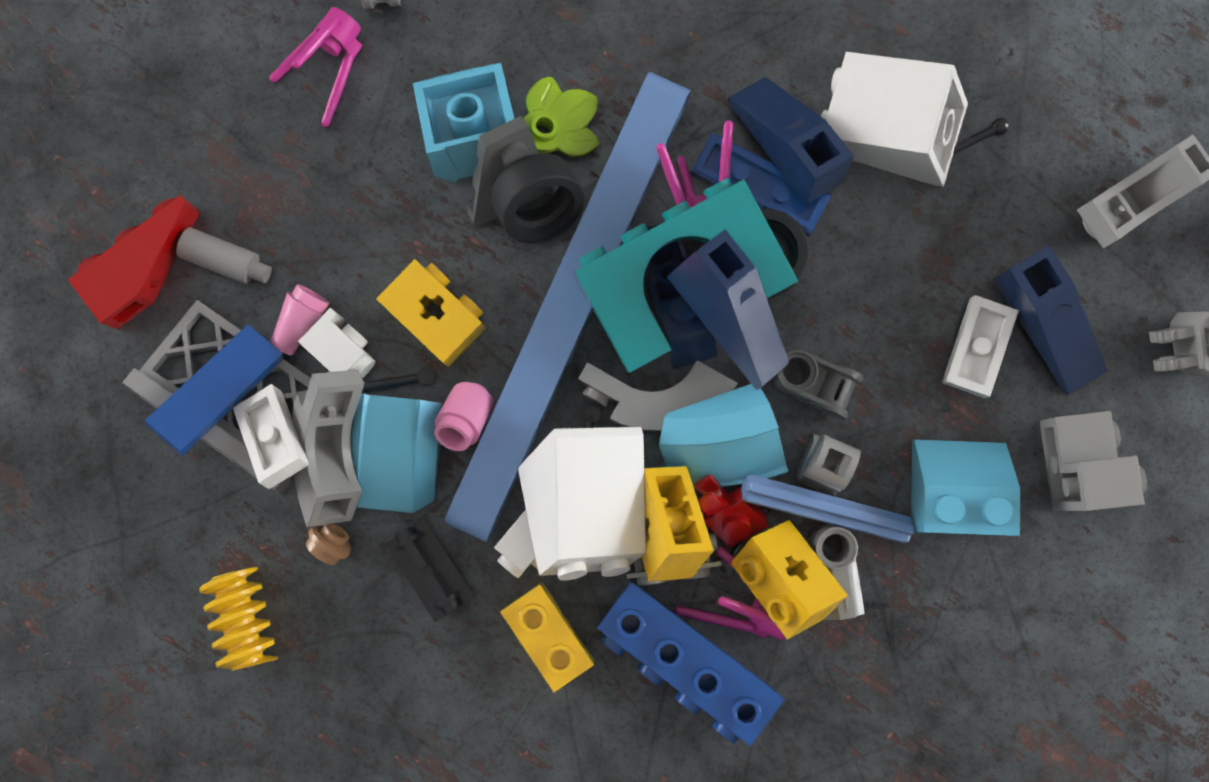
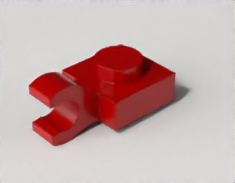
M711 474L694 483L695 488L703 495V497L698 499V503L702 510L705 524L729 548L769 527L766 513L758 505L745 502L742 499L741 487L728 494Z

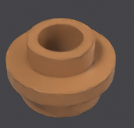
M335 523L314 526L308 531L309 539L306 541L308 551L326 564L335 565L340 559H346L352 551L351 545L348 542L349 535Z

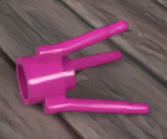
M332 7L314 31L269 77L271 82H277L292 67L295 69L300 68L319 47L336 57L340 52H344L345 55L321 121L323 127H328L331 123L353 60L362 48V44L355 39L361 31L360 25L344 11Z
M730 120L724 123L719 182L729 178L733 132V123ZM659 143L656 147L676 205L687 200L691 208L706 200L707 198L704 194L695 196L686 159L684 156H679L677 164L684 190L683 193L666 146L663 143Z
M719 546L718 551H715V553L734 569L731 561L735 556ZM720 597L718 600L721 606L747 616L748 621L682 606L674 608L676 615L751 632L764 639L767 635L780 641L786 638L771 620L757 598L752 606L727 597Z

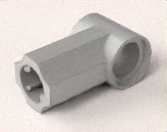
M831 524L817 526L810 532L807 543L848 594L824 620H844L865 614L856 562L858 543L855 536L850 531ZM837 534L842 542L840 553L831 559L826 558L822 551L824 540L830 535Z

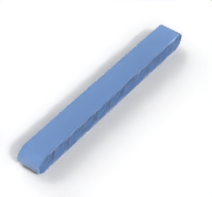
M652 72L647 74L445 517V524L484 542L489 541L518 479V467L527 459L594 311L574 275V271L582 267L578 259L601 246L608 253L623 245L620 236L630 231L660 165L661 160L656 147L659 143H663L667 149L686 107L691 89Z

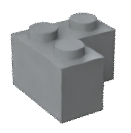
M1111 411L1039 420L1053 511H1092L1145 504L1143 494L1147 490L1146 473L1143 467L1139 465L1138 456L1118 457L1117 448L1121 440L1120 430L1117 423L1112 420Z

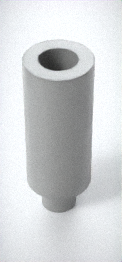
M188 227L182 233L177 244L176 255L178 258L244 284L250 283L252 279L265 284L271 275L272 267L260 263L258 253Z

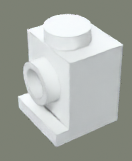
M329 308L298 342L330 372L358 370L361 377H365L376 363L373 357L363 349L368 341L350 324L341 329L340 327L346 320L332 308Z
M526 510L494 547L502 554L497 561L517 578L531 564L538 569Z

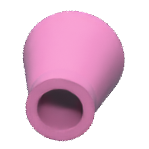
M297 284L293 292H287L274 333L269 342L281 352L293 356L301 345L298 341L326 313L325 310L330 304L329 301L313 290Z

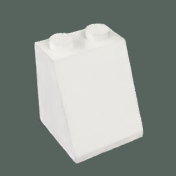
M846 52L841 68H837L833 74L831 83L833 96L829 109L824 110L821 117L829 123L854 155L852 161L931 185L944 187L954 147L957 143L968 105L955 66Z
M642 428L553 429L518 467L539 576L558 575L559 580H573L586 575L587 572L601 571L604 577L618 576L628 572L630 565L646 553L644 440Z

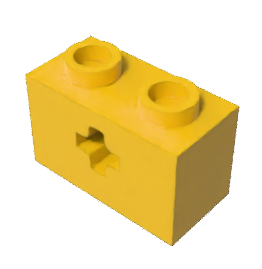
M414 259L376 300L449 368L486 330L483 323L479 320L484 312L465 294L457 299L445 287L451 281L434 264L430 263L424 268ZM431 302L436 306L441 305V309L445 313L439 320L435 316H430L426 309Z
M687 466L644 468L646 553L641 557L648 582L692 578L714 550Z
M790 520L752 537L731 561V565L737 571L742 581L748 586L787 640L824 620L848 596Z
M543 582L500 611L553 692H556L594 665V657Z

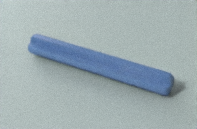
M753 474L746 476L741 486L742 499L755 505L900 543L909 542L911 535L915 532L913 520L909 516Z

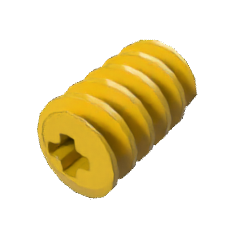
M258 567L246 568L212 577V580L199 588L201 594L215 595L216 597L203 606L204 612L220 615L219 618L207 625L209 631L223 632L224 636L211 644L212 649L228 652L225 657L215 663L216 668L234 671L278 659V656L263 655V651L275 643L274 638L259 636V632L271 625L270 619L255 618V614L267 606L266 601L251 600V595L263 588L262 583L249 582L246 578L256 572Z

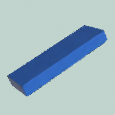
M714 132L709 136L690 172V175L711 186L719 182L723 139L722 136ZM732 142L729 174L731 184L734 185L745 179L760 209L771 208L787 213L801 225L806 236L809 237L832 195L825 193L810 203L805 204L775 164Z
M247 325L145 420L146 426L178 454L183 456L283 360V353L250 325Z

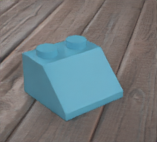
M912 440L911 518L915 526V532L1020 536V485L1007 444Z

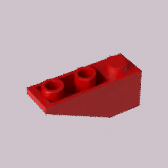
M181 195L175 199H167L158 204L152 211L153 216L141 225L132 226L122 231L116 237L115 244L105 252L92 255L80 263L78 272L67 280L101 324L118 330L155 302L177 259L176 249L178 241L188 227H193L200 212Z

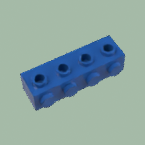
M632 580L628 582L597 624V628L603 632L599 640L620 657L627 651L641 662L637 667L638 671L658 686L665 680L676 688L678 693L674 698L696 715L703 709L715 718L716 721L712 727L733 744L741 738L751 746L785 700L776 690L643 588L637 586Z

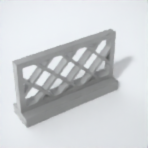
M196 300L139 371L133 368L122 383L138 397L158 409L179 389L178 387H181L195 374L192 354L218 350L219 352L232 340H224L223 331L234 338L241 330ZM201 316L215 325L217 341L191 345L189 331ZM183 339V345H184V346H182V347H177V345H178V344L181 342V340ZM185 355L187 378L166 380L156 373L167 358ZM283 359L270 373L282 371L289 376L291 393H285L283 396L286 402L293 401L294 406L296 394L307 393V390L297 391L296 381L308 389L311 378ZM263 379L257 384V392L264 389ZM232 408L227 413V421L221 419L200 440L257 479L242 433L235 426ZM293 475L271 489L283 496L293 482L291 479Z

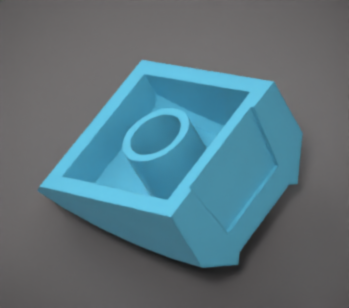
M501 63L480 66L413 83L426 154L435 177L456 183L459 179L473 176L474 169L479 162L476 155L479 136L514 119Z
M752 384L669 412L664 417L659 447L665 467L687 466L694 488V483L709 474L714 476L720 485L725 488L741 486L746 476L750 474L772 479L789 472L778 431L779 427L770 403L762 389L756 390Z
M361 394L351 426L352 462L357 480L362 489L357 508L414 513L435 501L442 444L436 439L434 430L436 428L435 418L443 406L442 403Z

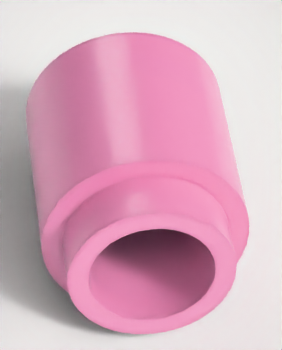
M461 382L453 387L435 418L436 428L434 434L440 444L450 450L464 451L477 442L495 408L494 399L486 388L480 384Z

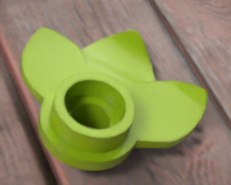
M552 77L542 78L533 85L525 99L528 114L524 117V120L529 127L538 153L548 154L557 150L570 157H580L589 154L599 146L598 138L587 128L597 112L598 99L594 94L582 89H571L562 93ZM536 126L546 127L551 132L547 134L541 133L537 130Z

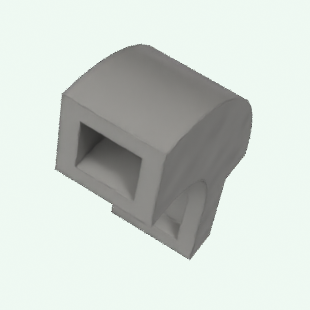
M1194 134L1077 209L1083 219L1085 230L1091 237L1098 240L1103 249L1160 210L1208 181L1209 156Z
M698 360L690 373L680 383L662 391L649 392L632 388L590 363L586 364L578 378L579 383L586 387L582 393L583 395L604 407H607L609 401L617 404L610 417V422L620 427H641L643 433H661L664 417L667 413L732 391L738 384Z
M358 370L312 374L307 393L296 394L292 420L309 465L294 474V481L300 508L307 527L352 521L362 493L351 456V426L365 384Z

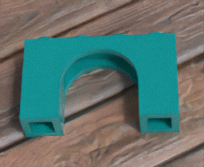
M726 178L703 191L707 199L690 208L686 200L662 213L665 220L664 223L651 230H648L646 224L643 223L621 235L620 238L623 245L607 253L605 248L601 246L578 259L582 267L575 270L574 275L627 372L630 373L672 350L646 302L643 290V280L647 264L654 253L663 246L681 240H692L706 244L726 229L756 267L766 298L798 282L745 179L732 185L729 178Z

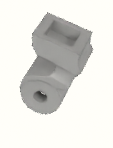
M813 433L795 474L797 476L796 481L835 497L836 493L844 490L852 479L861 451L825 434L818 436Z

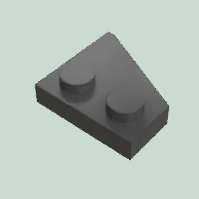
M522 115L479 136L476 153L479 162L474 169L472 181L476 191L474 206H469L468 214L475 228L498 218L491 204L492 188L499 175L512 163L525 156L539 154L529 127ZM552 186L542 187L530 193L520 203L519 207L553 191Z

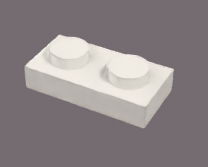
M976 295L972 296L969 299L942 383L982 398L990 397L1019 310Z
M270 384L233 407L256 477L261 485L270 489L309 465L280 389Z

